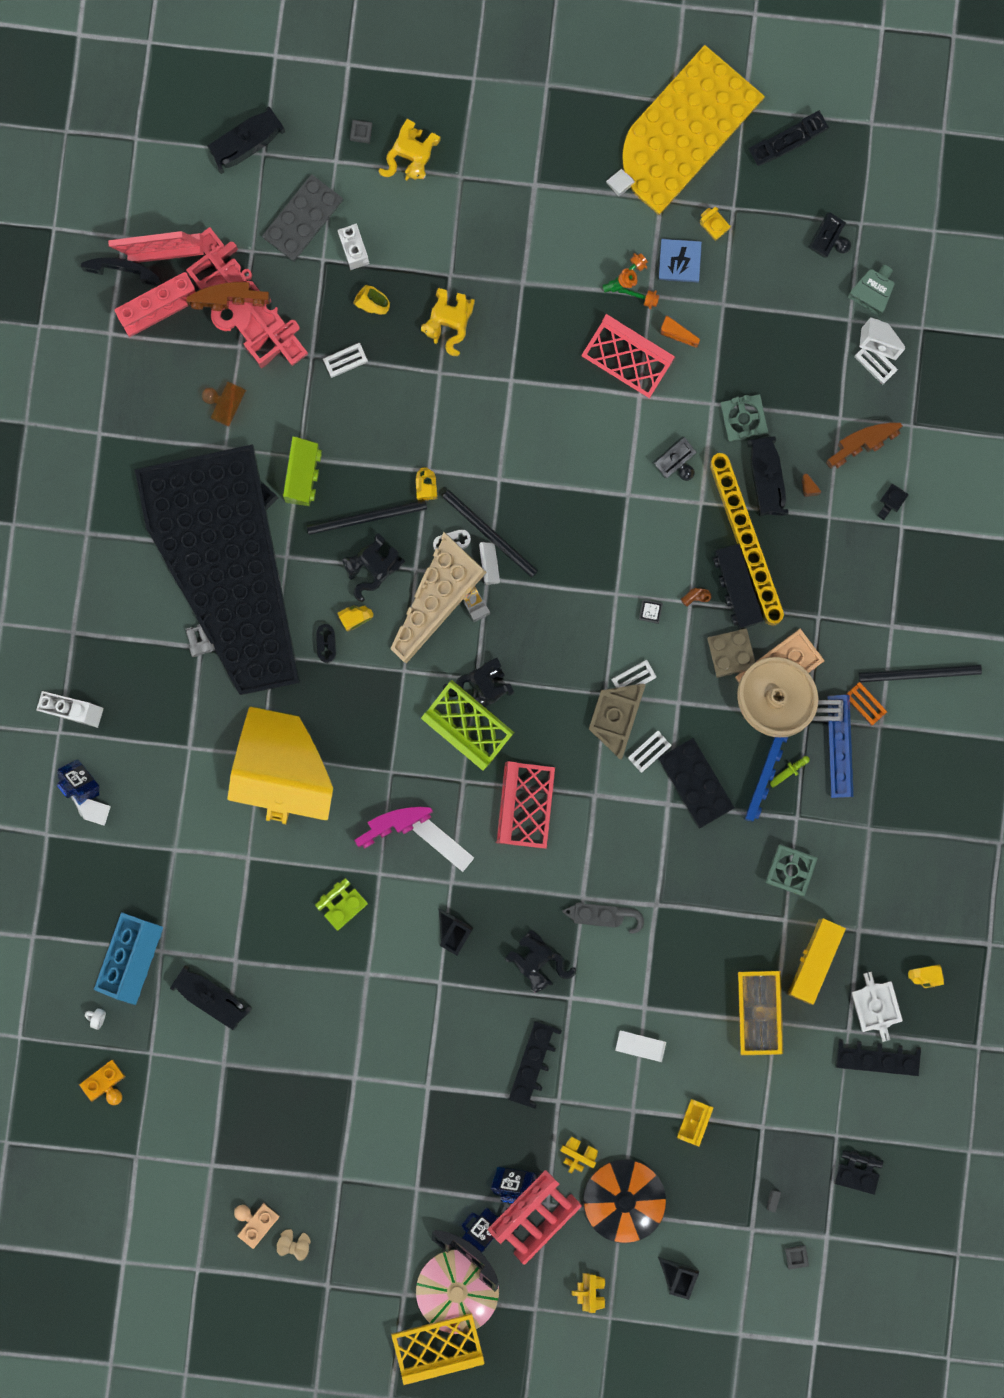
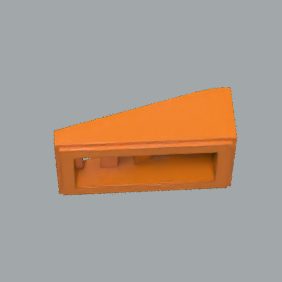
M666 315L660 334L698 348L700 339Z

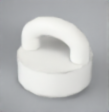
M97 1008L95 1012L86 1011L85 1017L90 1021V1027L96 1030L100 1029L105 1020V1010Z

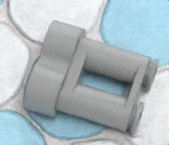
M200 624L196 628L190 627L186 629L192 657H198L215 650L214 645L210 643ZM196 631H199L201 642L197 641Z

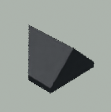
M438 908L441 935L440 946L458 956L473 928Z
M658 1257L670 1290L669 1294L689 1300L699 1275L698 1268Z

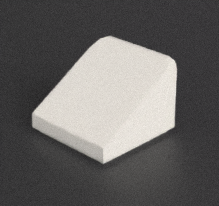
M622 169L606 181L618 197L635 183Z

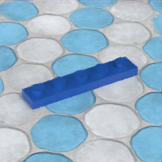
M850 695L828 696V700L843 701V721H829L831 798L854 797ZM828 705V708H838V705ZM828 713V716L838 717V713Z
M774 737L744 820L753 822L755 818H759L762 808L759 807L761 799L765 800L769 791V788H766L768 780L772 781L776 769H773L775 761H780L783 753L780 747L782 742H787L788 737Z

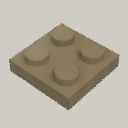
M747 628L707 638L717 678L747 671L755 663Z

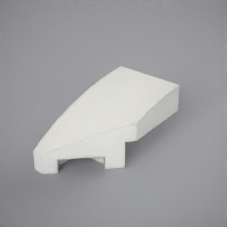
M74 794L71 795L83 819L105 826L111 806Z

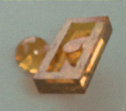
M227 382L221 396L213 388L205 389L202 393L203 401L207 404L217 403L211 419L229 427L246 390L230 382Z

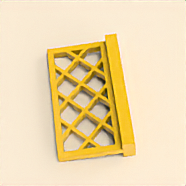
M472 1313L391 1334L404 1385L485 1364ZM469 1320L471 1328L467 1334L457 1329L460 1322ZM442 1326L452 1329L447 1339L437 1334ZM426 1331L432 1335L427 1344L416 1339L420 1332ZM454 1332L465 1337L460 1346L449 1341ZM406 1336L412 1341L407 1349L399 1346L397 1338ZM434 1337L445 1342L440 1351L429 1346ZM469 1339L476 1344L477 1350L468 1352L462 1347L466 1340ZM414 1342L425 1347L419 1357L409 1351ZM447 1344L457 1349L454 1356L447 1357L442 1354ZM427 1349L437 1354L432 1362L422 1359ZM407 1354L417 1360L414 1366L404 1368L403 1360Z

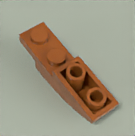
M230 282L213 285L191 294L186 299L188 306L196 310L210 307L213 311H223V309H229V301H232V304L244 305V302L258 307L270 304L269 292L252 291L249 282Z
M901 423L878 424L861 429L845 437L838 443L841 450L829 458L826 464L830 469L835 466L838 469L847 462L846 458L851 454L855 457L863 451L862 447L867 452H870L872 449L876 452L884 446L883 442L886 439L890 438V440H893L900 435L899 430L903 425Z

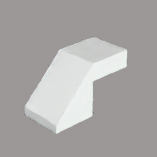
M620 1031L615 1051L662 1062L666 1042Z

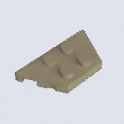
M646 684L605 689L600 692L589 730L619 759L623 758Z

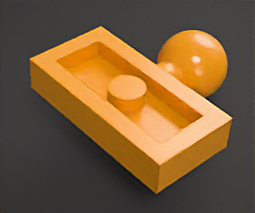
M111 1060L79 1085L90 1101L93 1102L106 1092L107 1102L110 1105H118L122 1101V1093L112 1087L122 1080L125 1075L115 1061Z

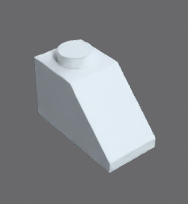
M870 317L862 327L860 348L894 360L905 350L904 344L888 323Z

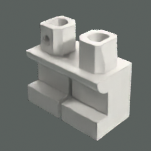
M357 223L339 229L338 235L350 270L370 264Z

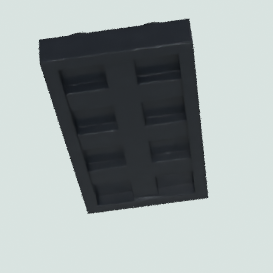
M694 738L658 758L699 829L735 808Z

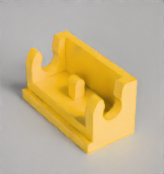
M691 1099L677 1138L700 1146L713 1107Z

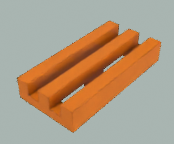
M860 682L846 694L850 695V703L871 726L887 713L884 707ZM858 688L875 705V707L881 713L878 714L873 709V707L859 694V692L857 691ZM852 694L875 716L874 719L851 697Z

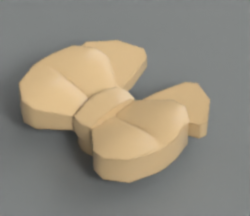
M291 1229L282 1232L277 1242V1253L280 1256L294 1254L298 1261L305 1260L309 1252V1244L311 1243L309 1236L302 1233L296 1243L292 1242L293 1231Z

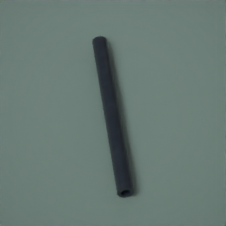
M450 490L443 494L442 498L532 578L538 572L532 564Z
M425 500L310 524L307 525L309 535L427 510Z
M966 665L859 672V682L982 675V666Z

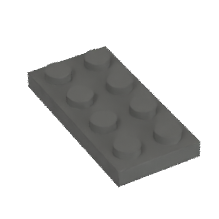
M311 174L262 235V238L295 262L343 202V198Z

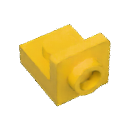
M716 206L712 210L711 208L706 209L701 214L702 218L700 220V225L715 241L731 229V226L719 214V209Z

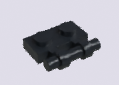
M843 1150L841 1158L848 1159V1164L839 1163L834 1184L875 1195L880 1175L872 1173L874 1167L882 1169L883 1160L876 1159V1156L873 1155L868 1157L858 1154V1151L851 1150V1152ZM855 1163L866 1164V1169L854 1168Z

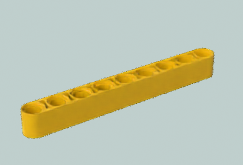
M717 453L713 456L710 463L714 480L736 542L740 545L764 620L768 625L775 626L781 622L784 616L781 603L730 460L727 455ZM717 459L723 460L725 467L717 468L714 461ZM728 478L731 480L732 485L724 487L721 484V480ZM728 498H737L739 504L731 506L728 503ZM735 517H744L745 524H736ZM749 535L752 538V543L744 544L741 537ZM756 554L759 561L751 563L748 560V555ZM763 573L766 580L758 582L755 579V574ZM762 593H771L772 600L768 602L763 600ZM769 612H778L779 619L771 620L768 615Z

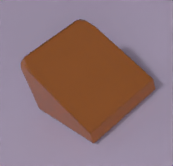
M804 474L801 478L804 496L820 495L821 490L808 474Z

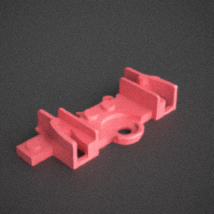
M210 227L202 232L205 256L186 269L189 277L196 282L198 288L202 290L217 284L249 282L252 291H259L252 281H248L252 278V273L249 269H244L241 273V266L235 258H232L226 264L224 263L225 259L238 250L236 244L229 242L224 246ZM213 266L217 271L201 281L196 277V274ZM229 301V309L233 312L230 320L222 319V311H211L212 322L218 329L231 331L234 326L238 328L247 340L244 343L245 349L255 358L261 369L271 362L280 351L292 366L308 355V352L294 336L300 329L299 325L295 320H290L285 324L278 315L277 307L273 310H268L267 304L263 307L253 306L252 303L244 302V305L232 304V301ZM269 337L275 346L271 351L259 358L256 352Z

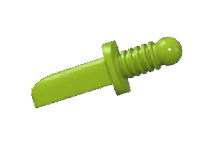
M803 756L802 759L796 761L793 765L791 762L787 763L789 767L773 778L770 782L771 787L774 788L792 774L797 776L799 773L796 770L809 763L810 758Z

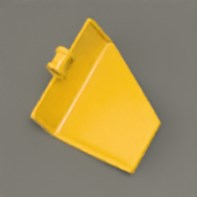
M249 707L231 771L227 799L229 801L267 808L266 821H281L285 825L287 824L289 813L328 820L333 786L321 757L300 717Z

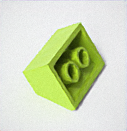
M292 437L283 494L286 503L310 506L311 501L315 500L316 489H313L314 481H318L319 470L316 469L317 462H321L322 450H319L317 443Z

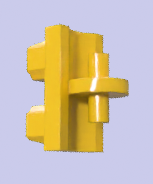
M572 1136L560 1149L561 1152L574 1158L572 1161L566 1157L563 1162L570 1166L568 1172L572 1174L574 1169L580 1172L583 1171L584 1166L578 1164V1161L594 1168L598 1150L588 1145L584 1155L576 1152L581 1141Z
M583 1273V1283L578 1282L577 1290L571 1291L572 1296H577V1304H582V1311L596 1313V1310L605 1308L604 1297H596V1289H604L605 1278L590 1273Z

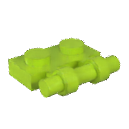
M346 878L340 883L337 882L333 885L334 888L326 895L323 894L320 897L321 900L315 904L319 911L325 906L329 908L330 911L324 916L337 931L368 905L356 889H353L348 894L345 888L350 885V882ZM341 894L344 898L334 906L331 901Z

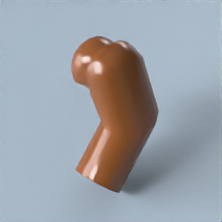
M693 588L680 600L688 607L694 600L709 602L711 600V593L707 589Z

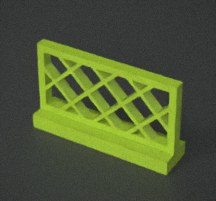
M453 680L448 683L431 707L421 717L425 723L483 771L491 764L499 751L515 733ZM450 688L457 692L458 699L449 700L448 691ZM459 703L460 713H452L450 704ZM464 703H470L473 706L474 712L465 713ZM438 704H446L447 714H441L435 709ZM475 716L476 726H467L466 717ZM479 716L487 717L490 726H481ZM452 717H461L463 727L454 725ZM495 729H501L507 734L504 739H496ZM468 730H477L478 740H472L469 737ZM481 730H490L492 739L483 740ZM485 743H493L494 752L491 755L485 751Z

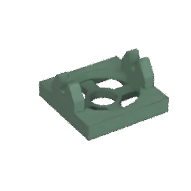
M760 394L754 396L744 395L740 398L735 397L732 400L720 403L728 442L768 435ZM744 403L753 406L758 413L750 414L745 410ZM738 405L739 413L737 416L729 418L731 410ZM745 413L750 417L748 424H741L738 417L740 414ZM759 419L758 426L750 430L749 425L751 422ZM738 424L743 427V432L735 431L731 425Z
M778 844L765 883L805 897L818 858ZM793 855L790 863L786 865L779 863V860L784 856ZM799 858L806 864V872L800 870L798 866ZM793 864L797 867L798 871L795 876H789L786 873L788 865ZM776 868L784 872L786 876L784 883L777 877ZM797 876L804 878L800 884L790 886L793 878Z

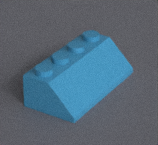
M121 912L94 990L117 1000L136 1005L158 941L161 938L163 927Z

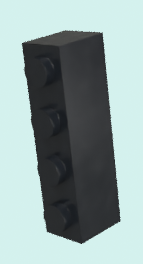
M736 544L716 550L715 556L712 559L715 568H719L721 576H718L722 588L725 587L727 595H724L728 607L731 606L733 614L730 615L733 626H737L738 630L761 624L763 618L740 545Z

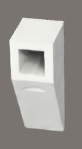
M42 691L36 710L98 728L104 708L88 702Z

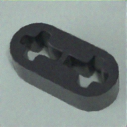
M323 624L318 627L316 633L317 654L322 662L331 663L336 658L335 631L329 624ZM324 628H327L328 632H332L331 635H328V642H324V636L320 635L321 632H324ZM325 645H328L329 651L333 652L332 655H329V659H325L323 655L321 656V653L325 652Z

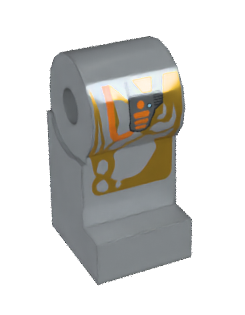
M474 586L463 599V603L473 622H476L490 615V611Z

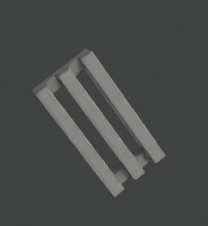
M818 700V705H838V708H817L816 713H838V717L814 716L812 721H843L842 700Z

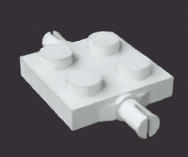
M872 972L865 973L863 975L867 986L861 990L851 992L862 1032L873 1029L879 1030L882 1042L891 1040L887 1028L892 1024L902 1022L892 982L877 984L874 983Z

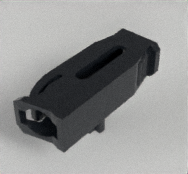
M268 106L266 112L250 117L207 145L215 159L219 172L222 174L224 173L223 164L225 168H230L241 163L267 146L279 132L281 134L285 133V129Z
M774 436L750 440L747 443L748 448L752 447L750 455L751 471L759 517L765 515L785 516L789 513L788 509H782L786 503V492L780 457L774 445L776 442V437Z
M185 965L170 989L172 991L177 989L187 1001L231 1030H235L238 1023L251 1012L252 1008L248 1006L245 1011H240L239 1009H244L245 1006L239 999L208 978L201 976V974L188 971L190 967Z

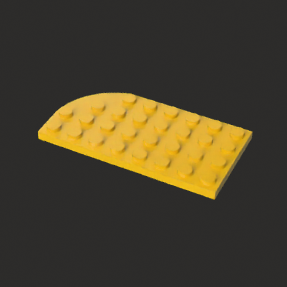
M704 45L628 131L623 148V170L635 181L631 185V190L640 200L660 215L764 100L765 96Z

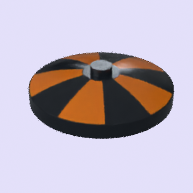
M630 1159L614 1160L598 1168L587 1182L583 1198L584 1211L591 1226L601 1236L613 1242L632 1243L646 1238L659 1226L666 1209V1194L659 1177L645 1164Z

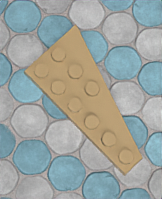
M445 532L442 534V541L438 549L433 554V561L430 567L426 569L416 591L412 607H409L406 613L407 618L403 626L400 627L391 646V650L405 663L415 655L487 573Z

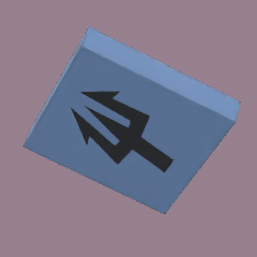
M661 239L659 280L699 283L702 242Z

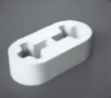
M466 530L447 533L453 540H457L460 534L468 538L465 540V544L456 542L462 549L470 545V534ZM442 535L435 538L433 542L434 550L438 549L436 545H439Z

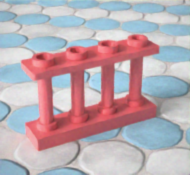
M183 272L121 305L114 311L130 338L188 307L186 299L196 291L187 273Z
M547 1170L487 1229L500 1244L505 1239L516 1248L514 1255L523 1265L532 1259L582 1207L572 1194L565 1198L556 1189L559 1183ZM549 1194L560 1203L552 1213L541 1204ZM534 1210H537L545 1218L538 1228L527 1219ZM520 1224L531 1233L523 1243L512 1234Z

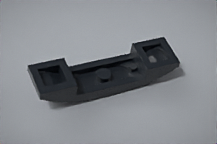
M820 110L802 119L800 123L748 149L757 166H761L802 146L829 129V126Z
M96 258L82 262L80 266L84 272L103 275L104 268L139 274L143 284L153 286L162 284L160 278L151 270L125 259Z
M439 1230L433 1231V1242L447 1253L452 1247L459 1251L481 1270L479 1279L496 1292L499 1283L497 1275L489 1261L476 1247L454 1234Z

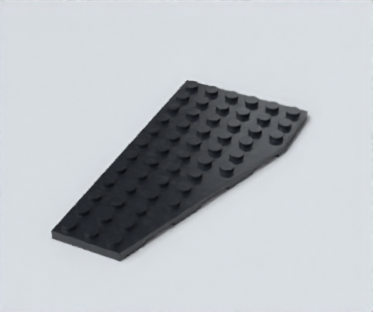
M254 445L135 469L146 529L196 615L208 640L214 645L215 651L239 695L299 684L300 679Z

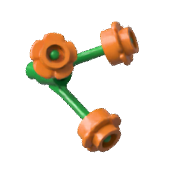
M634 253V256L630 259L633 265L622 270V273L615 280L604 284L603 290L605 293L618 291L619 293L644 299V306L652 309V306H657L660 297L656 295V290L654 292L648 290L647 295L625 289L632 288L637 284V275L633 271L635 268L640 272L644 268L647 269L645 265L648 263L647 259L641 253L638 255Z

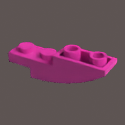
M410 807L388 812L367 822L371 830L354 841L359 848L363 846L366 849L375 843L373 839L381 836L384 838L392 833L391 828L395 827L398 834L400 832L406 834L414 829L413 824L420 821L422 824L431 818L430 814L433 811L430 807Z

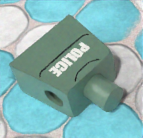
M882 265L879 272L870 269L851 290L848 298L881 317L895 284L889 280L893 270L887 265Z

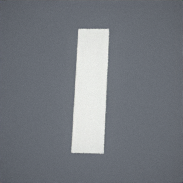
M430 820L422 824L420 821L413 824V831L462 872L473 861L474 857Z

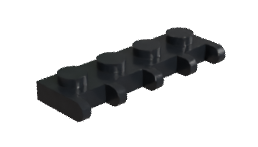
M536 1021L534 1022L508 1100L536 1109L537 1105L531 1103L530 1099L534 1089L539 1091L543 1089V1087L535 1084L540 1069L549 1071V1067L543 1066L542 1063L547 1050L553 1052L556 1050V1048L549 1046L553 1032L561 1034L562 1030Z
M843 1039L838 1040L836 1068L919 1076L921 1047H916L915 1055L902 1054V1045H898L897 1053L882 1052V1043H877V1051L861 1050V1041H857L856 1049L843 1048Z

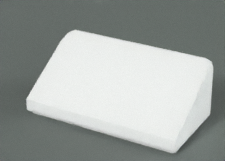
M481 542L479 544L482 568L487 572L483 576L484 584L500 583L495 545L493 543Z

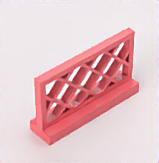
M179 231L109 240V247L126 254L127 260L135 263L204 255L203 235L200 233L187 234Z
M607 314L581 355L649 399L675 360V356ZM603 328L611 331L613 340L601 343L600 333ZM614 334H616V335L619 336L620 338L615 339ZM621 340L627 341L630 351L618 353L616 342ZM614 342L616 354L604 356L602 345ZM631 344L637 347L638 349L632 350ZM600 346L602 357L593 359L587 355L592 347ZM633 352H645L647 361L635 364ZM631 353L633 365L622 367L619 356ZM648 355L653 357L654 360H649ZM617 356L619 368L609 369L605 359ZM659 361L665 365L661 373L652 374L650 363ZM648 364L650 375L639 378L636 366ZM634 367L636 378L631 380L625 379L622 370ZM620 370L621 376L614 371ZM658 376V378L654 382L653 377ZM651 378L653 386L649 392L641 389L639 380ZM637 381L638 386H636L632 382Z
M505 762L497 844L547 849L555 767ZM519 768H526L531 774L524 782L518 777ZM542 770L550 771L549 780L542 784L536 775ZM532 778L540 785L533 793L525 785ZM521 787L529 794L522 802L516 797V791ZM543 789L547 794V800L540 805L534 795ZM532 798L538 807L529 814L523 804ZM521 807L527 816L518 823L514 818V811ZM540 809L545 815V820L538 825L532 815ZM529 818L536 828L527 834L521 824ZM518 827L525 837L520 841L511 840L512 831ZM537 829L543 835L542 844L534 843L529 837Z

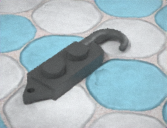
M576 903V905L562 911L574 923L613 928L619 927L622 924L624 916L634 917L637 919L638 925L636 928L630 929L629 933L639 932L644 925L642 914L635 909Z

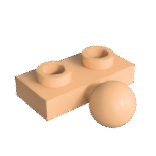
M265 1203L260 1206L253 1216L248 1206L239 1205L234 1211L235 1218L247 1223L237 1236L254 1249L280 1215Z

